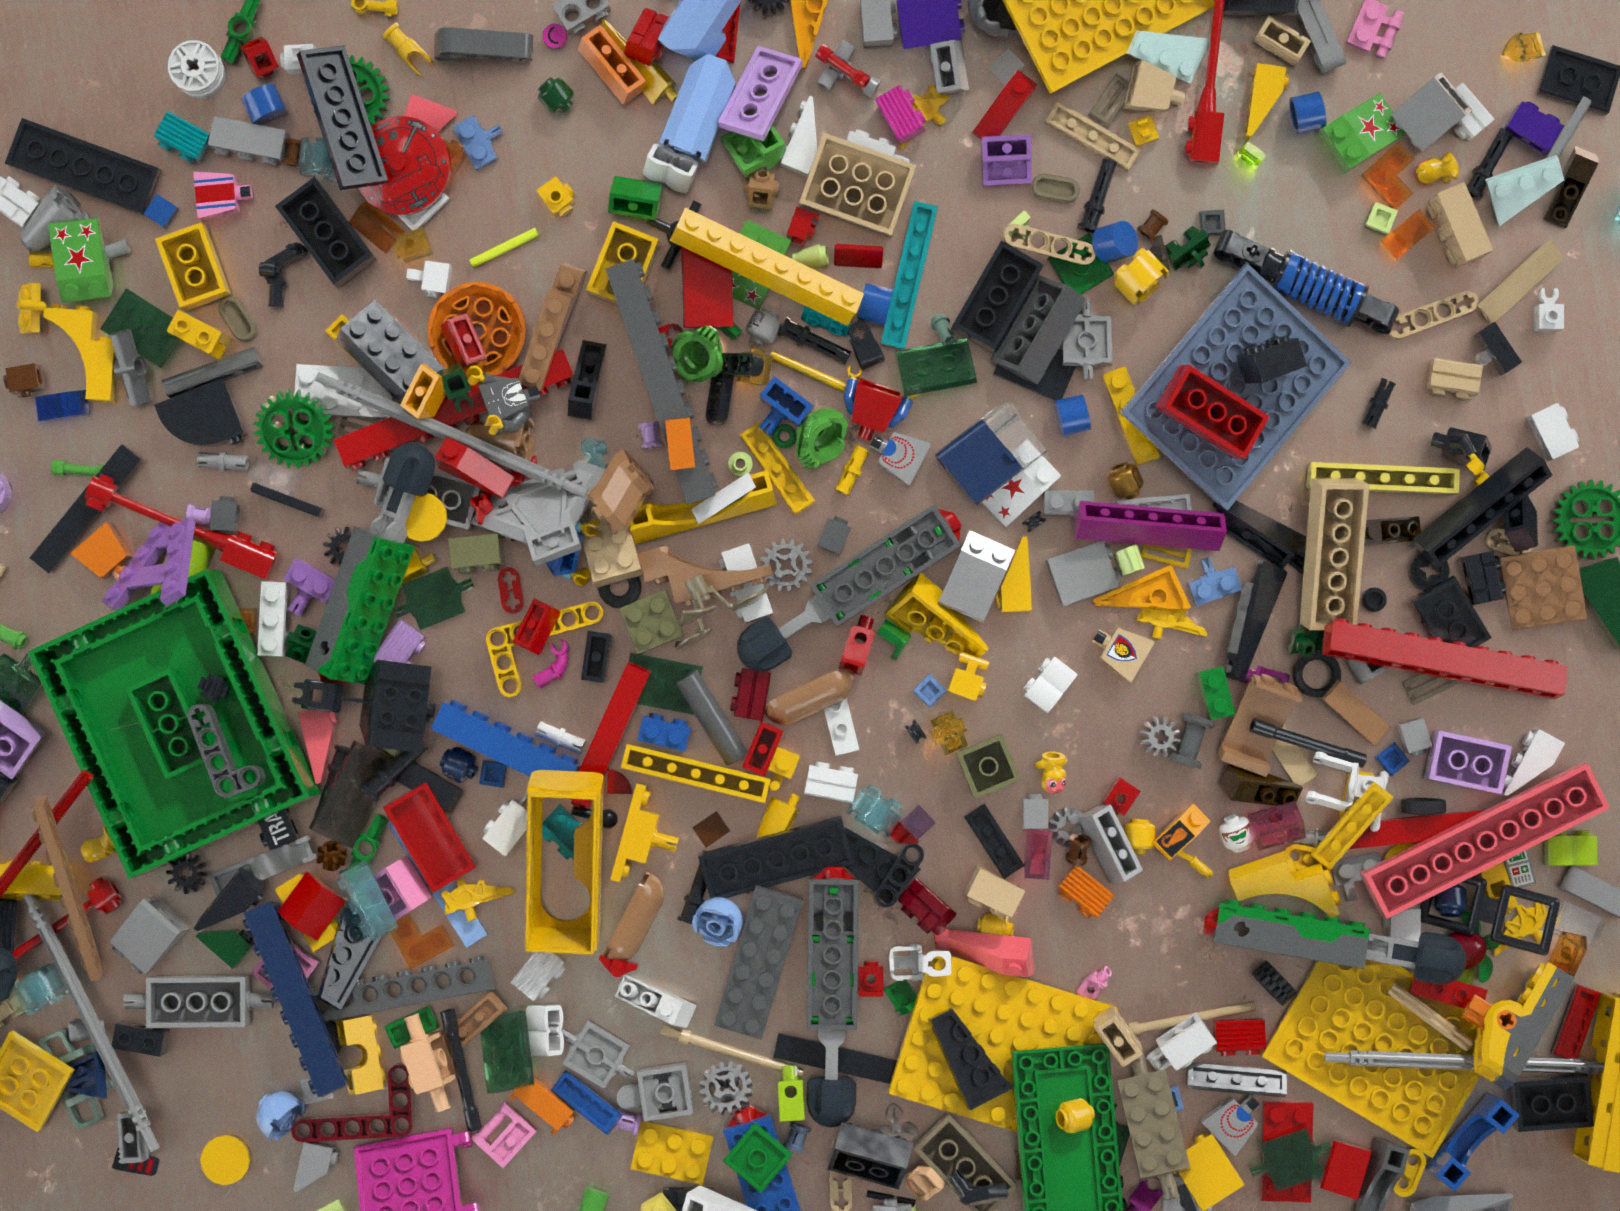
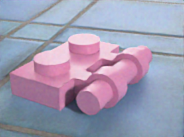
M1364 0L1346 44L1367 53L1373 44L1379 47L1376 56L1385 58L1387 52L1393 47L1394 42L1392 40L1396 31H1399L1402 26L1401 19L1404 13L1400 10H1395L1392 18L1387 17L1385 14L1389 6L1375 0ZM1380 25L1387 27L1383 38L1377 36Z

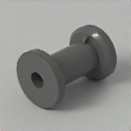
M1183 712L1181 717L1184 721H1187L1186 728L1177 754H1169L1168 759L1201 770L1202 764L1196 758L1206 728H1214L1216 722Z

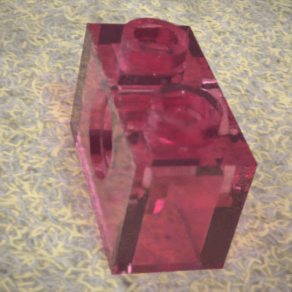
M1296 801L1248 814L1258 851L1306 838L1304 821Z

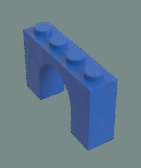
M1488 1092L1428 1162L1425 1168L1450 1189L1456 1191L1471 1174L1466 1169V1163L1479 1144L1495 1131L1505 1134L1520 1115L1502 1099Z

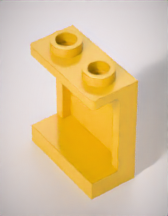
M177 310L167 329V332L217 359L223 358L232 341L224 333L180 310Z
M1203 1133L1193 1140L1195 1145L1186 1149L1191 1170L1179 1172L1178 1174L1200 1209L1205 1211L1245 1184L1213 1134L1207 1136L1206 1133Z

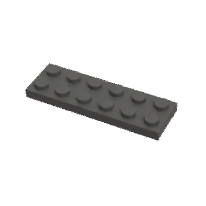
M756 885L714 1026L762 1039L803 903L802 898Z

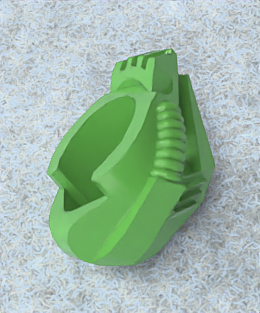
M706 325L694 332L684 331L675 337L672 342V353L679 377L685 381L703 382L722 371L723 349L716 329Z
M821 408L807 415L808 418L801 422V425L797 428L796 457L805 468H817L820 463H828L842 453L845 447L843 440L847 432L848 422L844 415L835 409Z

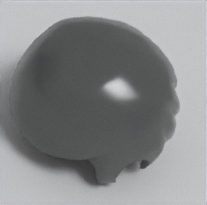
M968 0L970 17L980 29L996 37L1001 35L1009 37L1012 33H1019L1002 0Z

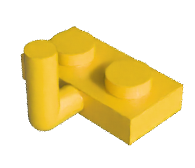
M41 283L21 285L16 302L17 309H20L18 316L20 334L40 332V312L46 309V304L40 301Z

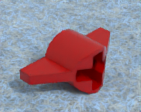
M486 491L470 499V504L476 510V518L479 525L483 524L485 515L489 514L493 509V503L490 501L492 494Z
M893 815L889 817L890 837L896 843L918 844L920 842Z
M603 955L599 957L600 962L614 977H621L626 973L636 970L638 967L636 963L609 959Z

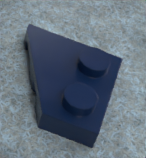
M98 1051L68 1064V1066L75 1070L64 1091L101 1099L107 1098L105 1065Z

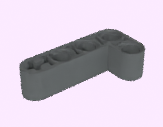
M452 27L440 28L434 34V59L454 61L458 57L528 62L533 60V35Z
M208 704L192 706L187 714L188 721L215 792L220 797L226 798L239 795L262 785L265 781V772L261 767L252 765L240 769L236 768L213 707ZM201 711H205L206 716L203 719H198L197 715ZM208 724L211 725V728H204L201 730V727L206 726ZM209 732L215 736V743L212 746L208 745L205 740ZM218 755L224 759L222 769H218L214 764V760ZM249 770H253L257 776L253 784L249 783L246 778ZM226 779L231 780L233 783V790L230 793L226 792L223 788V783Z

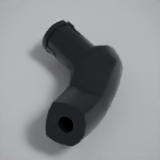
M957 1169L946 1178L959 1193V1201L967 1206L994 1203L1007 1199L1009 1195L1006 1183L972 1186L960 1169Z

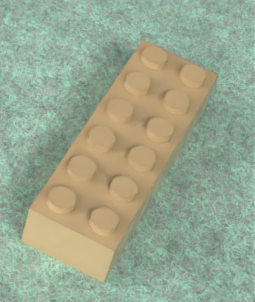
M1311 478L1299 622L1309 630H1324L1325 625L1337 618L1346 619L1350 624L1357 625L1369 484L1358 478Z

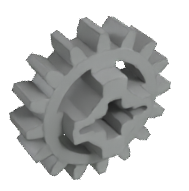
M783 538L781 539V545H777L773 541L772 550L764 549L768 554L767 557L760 558L761 561L765 562L764 566H769L770 560L776 563L777 570L775 573L765 577L766 579H771L769 586L772 587L778 584V591H781L783 586H786L788 592H791L792 585H795L798 589L801 588L799 582L802 580L807 583L808 581L804 576L805 573H812V570L807 568V565L813 562L812 560H806V556L810 552L801 551L802 543L797 547L794 546V539H791L790 543L786 544ZM782 549L792 550L787 555H780L779 553H777V551ZM799 555L803 562L802 571L796 567V559ZM777 558L783 561L790 559V565L796 572L794 573L788 569L782 571V565ZM788 575L796 578L788 582L780 581L783 576Z
M730 1061L728 1066L725 1067L723 1062H720V1068L716 1069L712 1065L710 1066L712 1070L710 1074L707 1072L703 1073L706 1081H700L699 1084L704 1089L700 1090L699 1093L701 1097H705L703 1103L705 1106L710 1105L712 1113L718 1109L720 1116H723L725 1111H728L730 1116H732L733 1109L742 1110V1103L749 1105V1100L746 1097L753 1096L752 1090L749 1089L753 1086L752 1080H747L750 1077L748 1071L742 1073V1065L734 1068L733 1062ZM739 1080L742 1082V1092L737 1088ZM711 1086H713L716 1090L714 1092V1097H712L710 1094ZM729 1086L731 1087V1090L725 1089L724 1091H722V1088H721V1087L728 1088Z

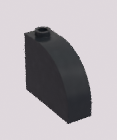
M223 378L154 405L158 417L165 428L178 439L195 446L215 447L229 443V446L242 442V437L248 435L229 384Z

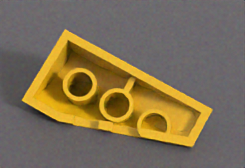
M922 573L917 575L903 588L884 613L885 617L908 633L914 631L925 636L924 640L929 643L932 640L944 645L947 651L957 656L964 652L979 658L988 651L989 647L960 612L938 603L943 591Z

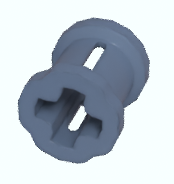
M790 1122L789 1126L791 1129L787 1141H784L783 1145L790 1150L803 1153V1144L811 1128L796 1122Z

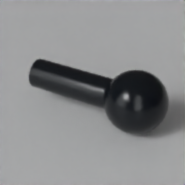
M573 806L571 815L588 819L592 810ZM605 809L603 810V828H613L617 824L618 816L613 810Z

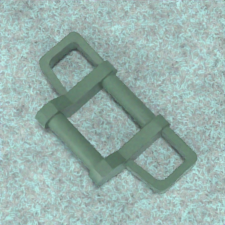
M65 1029L39 1040L40 1047L53 1055L49 1046V1040L57 1036L60 1037L68 1054L57 1059L64 1063L84 1054L90 1055L96 1052L94 1043L76 1049ZM106 1074V1088L109 1090L115 1086L112 1080L109 1081ZM63 1090L62 1095L65 1100L63 1104L77 1129L85 1128L104 1118L98 1098L82 1094L74 1097L73 1092ZM89 1099L94 1112V1118L84 1122L75 1105Z

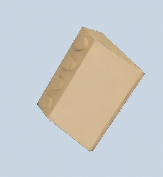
M823 133L799 203L808 208L892 237L917 165Z

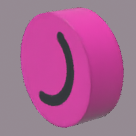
M554 23L544 29L542 38L545 45L550 49H560L567 42V33L563 26Z

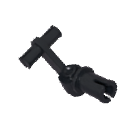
M301 243L288 244L285 250L267 259L265 262H260L259 275L267 280V284H269L268 306L284 307V285H287V282L282 276V265L297 257L307 255L308 252H305L307 249Z

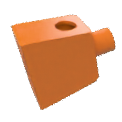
M107 522L71 552L72 556L101 579H107L113 574L118 580L121 571L125 568L124 564L131 558V554L114 526Z

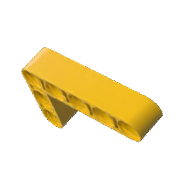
M587 602L560 610V615L549 637L600 623L605 615L603 607L596 602ZM591 606L599 609V616L595 620H589L586 616L587 609ZM567 613H573L576 619L575 623L569 627L565 626L563 616ZM522 621L493 628L486 635V644L499 691L503 696L509 698L518 696L523 689L513 647L518 645L512 643L515 631ZM497 632H501L504 636V642L500 646H495L492 643V636ZM502 656L509 657L511 661L510 667L506 670H502L498 665V661ZM510 679L517 683V689L512 694L507 693L505 690V683Z

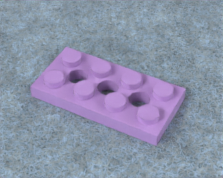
M757 45L718 120L719 128L764 141L803 65L802 59ZM767 72H776V75L773 77L764 76ZM760 90H765L767 92L763 96L754 95L755 92H758ZM750 109L757 111L754 115L750 116L744 114Z

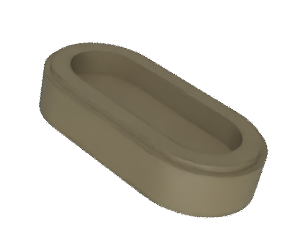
M1039 174L1031 183V191L1039 199L1072 203L1078 198L1080 193L1077 181L1068 177Z
M234 296L223 298L219 303L218 310L226 325L238 340L243 342L251 341L257 334V325L244 304Z

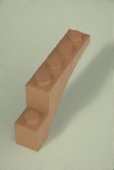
M565 262L560 264L553 287L547 290L518 379L521 385L530 388L537 386L538 391H542L560 338L577 297L581 292L587 270Z
M661 546L638 553L645 582L654 581L655 585L669 581L676 604L684 602L685 606L693 605V601L684 583L702 574L707 586L713 585L714 589L721 596L722 590L729 589L730 593L744 589L743 584L751 582L752 586L767 582L765 577L773 575L771 565L740 571L705 567L674 554L669 550L668 546ZM712 593L709 594L710 599L716 598Z

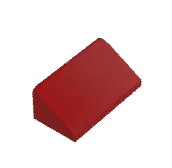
M836 244L834 245V265L882 268L884 247Z
M468 313L448 319L441 324V329L456 363L460 362L462 368L487 358Z
M533 598L512 643L540 655L560 615V610Z

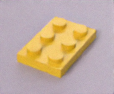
M642 1119L631 1169L703 1185L714 1136L652 1121L644 1122Z

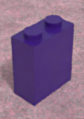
M896 0L903 49L928 46L950 40H962L961 34L965 33L964 19H959L958 9H962L961 0Z

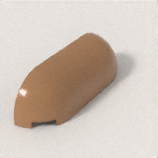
M841 669L833 671L778 696L765 704L764 713L771 721L777 724L792 725L834 706L848 697L854 681L853 670Z
M648 870L645 872L603 956H607L609 959L627 961L640 949L663 904L665 896L662 882L652 872Z

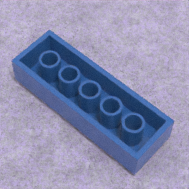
M456 700L443 702L430 728L529 777L533 771L537 770L578 772L581 767L576 764L578 759L566 753L559 756L554 753L556 750L554 747L545 743L537 745L532 742L533 737L522 732H518L516 735L510 732L512 727L502 722L496 721L493 724L488 721L489 716L479 711L470 713L466 711L467 706Z

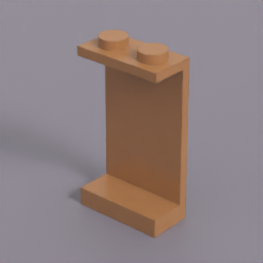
M1253 674L1217 751L1221 761L1266 777L1270 770L1267 760L1277 739L1266 738L1249 732L1250 723L1256 718L1283 728L1294 702L1301 703L1303 699L1298 688L1287 682L1284 685L1277 683L1273 677L1266 674L1261 676Z

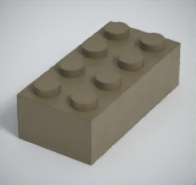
M949 1112L941 1117L913 1145V1150L933 1168L958 1197H960L959 1193L946 1179L957 1169H960L972 1186L1006 1183L1008 1197L1018 1188L1014 1179ZM1004 1200L968 1207L972 1211H994Z

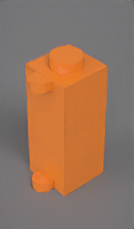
M531 1072L528 1073L509 1097L511 1101L517 1097L551 1125L554 1129L550 1133L553 1135L561 1127L567 1129L575 1119L572 1115L575 1109L552 1092L546 1084Z

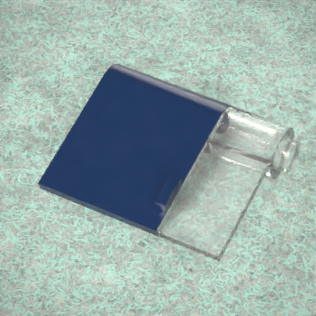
M1003 401L934 454L942 467L954 477L976 506L1047 452L1045 447L1019 418L1018 414L1020 412L1012 402L1008 404L1006 401Z

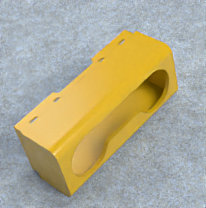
M537 770L531 773L527 786L525 948L527 952L593 954L594 951H597L600 938L604 776L600 773ZM544 797L591 799L592 802L590 817L585 823L576 827L574 831L573 869L574 877L581 881L589 892L590 904L583 915L572 920H561L550 915L544 908L541 899Z
M1600 992L1601 996L1598 1001L1591 1046L1596 1049L1595 1060L1599 1063H1605L1603 1073H1600L1598 1082V1074L1592 1075L1590 1087L1592 1105H1594V1127L1577 1128L1572 1155L1593 1167L1620 1173V993L1608 994ZM1607 1006L1611 1007L1610 1016H1605ZM1601 1039H1605L1604 1047L1600 1046ZM1585 1135L1589 1136L1588 1145H1584Z

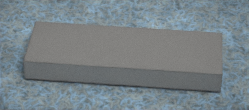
M1583 96L1547 158L1557 155L1558 158L1561 156L1590 108V99Z

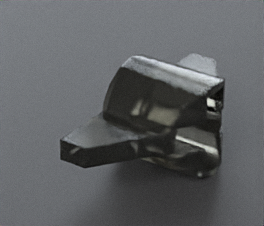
M1158 235L1149 250L1170 271L1166 247L1163 243L1162 235Z

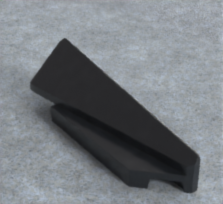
M1237 500L1228 510H1225L1214 501L1213 508H1216L1218 513H1224L1226 534L1276 566L1284 569L1287 563H1289L1302 575L1304 574L1307 536Z
M1263 560L1258 561L1254 583L1243 582L1227 652L1226 678L1245 680L1287 576L1286 570Z

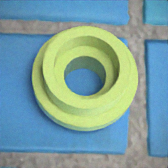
M736 452L729 458L728 467L734 475L743 476L752 470L753 462L747 453ZM737 460H744L745 466L743 468L736 467Z

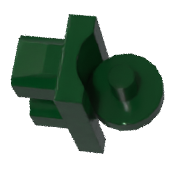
M1192 226L1183 234L1187 241L1185 245L1181 247L1176 240H1172L1165 245L1171 267L1175 271L1183 265H1186L1188 269L1194 264L1200 269L1205 266L1202 259L1208 255L1205 249L1211 246L1208 240L1209 235L1205 230L1200 232Z
M1298 624L1296 629H1292V640L1287 647V651L1290 654L1300 653L1305 657L1311 656L1314 651H1322L1324 630H1309L1302 624Z

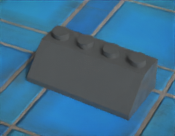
M1038 275L990 360L1017 376L1038 384L1087 299L1068 285Z

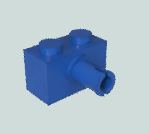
M774 376L759 395L760 399L770 406L771 411L758 428L764 432L767 426L771 424L765 431L767 435L771 436L783 419H787L799 427L801 422L814 409V405Z

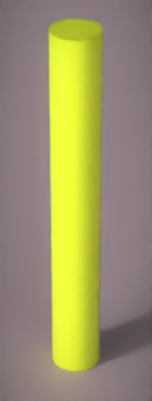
M533 228L469 260L473 268L539 237L536 228Z

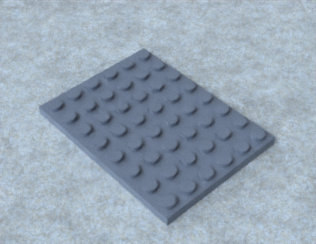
M1244 264L1121 409L1120 413L1225 510H1228L1351 362L1249 264ZM1288 335L1289 338L1299 339L1307 363L1306 367L1264 383L1245 384L1236 357L1244 353L1243 348L1257 344V346L1265 344V340L1275 336L1282 337ZM1189 364L1270 416L1246 459H1234L1155 408L1179 365Z

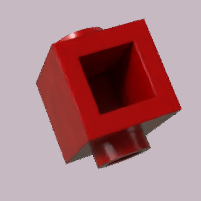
M1118 777L1102 802L1106 805L1111 804L1116 816L1118 814L1125 816L1141 791ZM1119 794H1122L1123 801L1121 803L1117 802V796Z

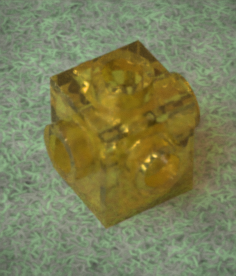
M953 710L930 720L934 729L930 731L935 745L940 743L945 755L968 746L964 736V732L967 731L962 718H956Z

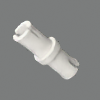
M542 721L537 727L538 731L536 730L535 736L553 742L554 746L558 748L562 746L579 755L584 749L583 745L586 744L585 739L566 733V729L561 728L559 730Z

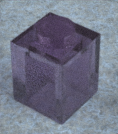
M919 804L901 820L917 839L923 836L936 823Z

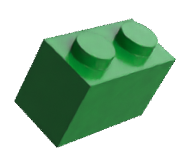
M614 176L609 194L608 213L656 221L661 204L663 184Z
M1224 666L1196 672L1207 719L1214 720L1235 715Z

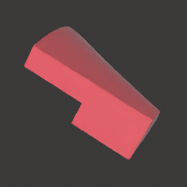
M411 94L404 116L422 120L440 133L442 128L452 118H456L458 112Z

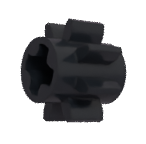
M209 673L207 679L201 677L198 689L203 690L201 697L218 703L221 697L227 699L231 687L225 685L227 682L226 678Z

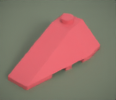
M944 929L940 935L934 934L936 949L949 951L954 956L982 965L1004 975L1022 977L1034 975L1032 938Z

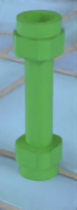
M53 460L51 474L65 476L67 473L96 476L104 465L100 464L98 467L67 464V461Z

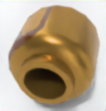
M1125 461L1110 469L1111 473L1108 476V482L1116 497H1126L1127 500H1130L1140 494L1139 490L1143 487L1144 481L1136 465L1128 464Z

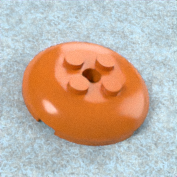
M485 282L463 283L442 295L431 311L427 328L429 345L438 362L444 368L457 364L441 329V324L448 319L468 313L474 327L482 326L484 328V334L479 337V340L487 356L486 359L471 366H478L483 373L494 376L510 368L519 357L526 338L525 319L514 298L502 288ZM471 366L463 368V371L467 379H469L471 375H467L466 372Z

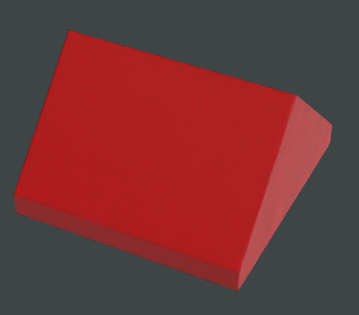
M307 871L277 912L293 928L318 941L347 900Z
M1334 1140L1320 1188L1358 1200L1372 1149Z

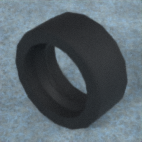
M1314 651L1311 656H1301L1296 661L1293 667V680L1301 693L1309 697H1323L1337 680L1341 681V668L1333 656L1323 655L1322 651ZM1313 660L1325 662L1331 670L1329 683L1320 689L1309 687L1303 679L1305 665Z

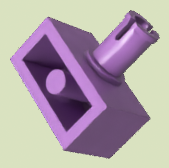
M295 558L283 578L285 581L296 586L298 590L287 610L301 617L311 598L314 599L315 597L327 604L335 579L301 559Z

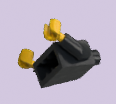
M1452 427L1448 429L1447 435L1438 432L1433 434L1431 446L1441 448L1445 458L1464 464L1475 475H1479L1474 479L1477 487L1490 477L1483 471L1492 450L1486 435Z

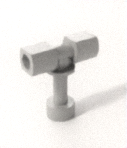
M842 40L834 55L851 66L852 63L849 62V59L855 51V47ZM830 65L829 68L826 67L817 83L830 91L838 78L841 80L844 77L850 80L853 79ZM872 76L863 93L872 97L881 80Z

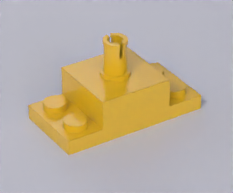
M636 783L610 878L612 881L621 882L623 878L629 876L632 863L628 862V859L646 864L649 860L651 849L654 847L676 852L677 846L667 842L678 844L679 837L658 832L657 827L661 814L642 809L643 806H648L651 791L647 790L649 785Z

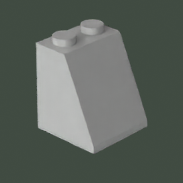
M155 896L142 899L109 942L113 945L112 950L122 958L125 956L132 962L130 966L136 972L146 975L154 970L190 928Z

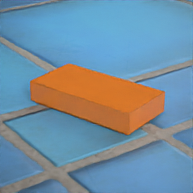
M690 417L665 420L670 470L695 468Z

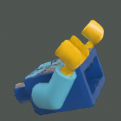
M592 519L587 524L579 520L576 530L580 543H582L583 538L581 530L588 537H593L600 533L599 530L593 528L601 524L598 519ZM580 550L546 563L554 576L561 575L569 579L573 577L574 582L578 586H584L590 581V569L584 567L579 572L576 571Z

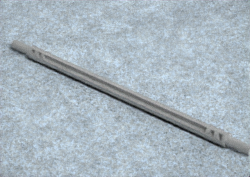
M320 372L316 375V382L335 389L336 393L443 440L448 437L469 447L489 460L558 490L564 489L581 497H585L588 491L587 488L566 480V476L432 418L417 419L401 407L400 404L345 380L339 381Z
M24 894L25 896L23 897L29 907L27 911L137 1131H141L151 1153L158 1150L160 1146L150 1128L151 1123L42 904H38L34 895Z
M1349 1050V1053L1324 1052V1062L1348 1063L1352 1066L1474 1070V1055ZM1530 1057L1522 1072L1597 1075L1598 1072L1603 1073L1605 1063L1586 1059Z

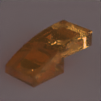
M1418 209L1381 242L1397 260L1435 227L1422 211Z

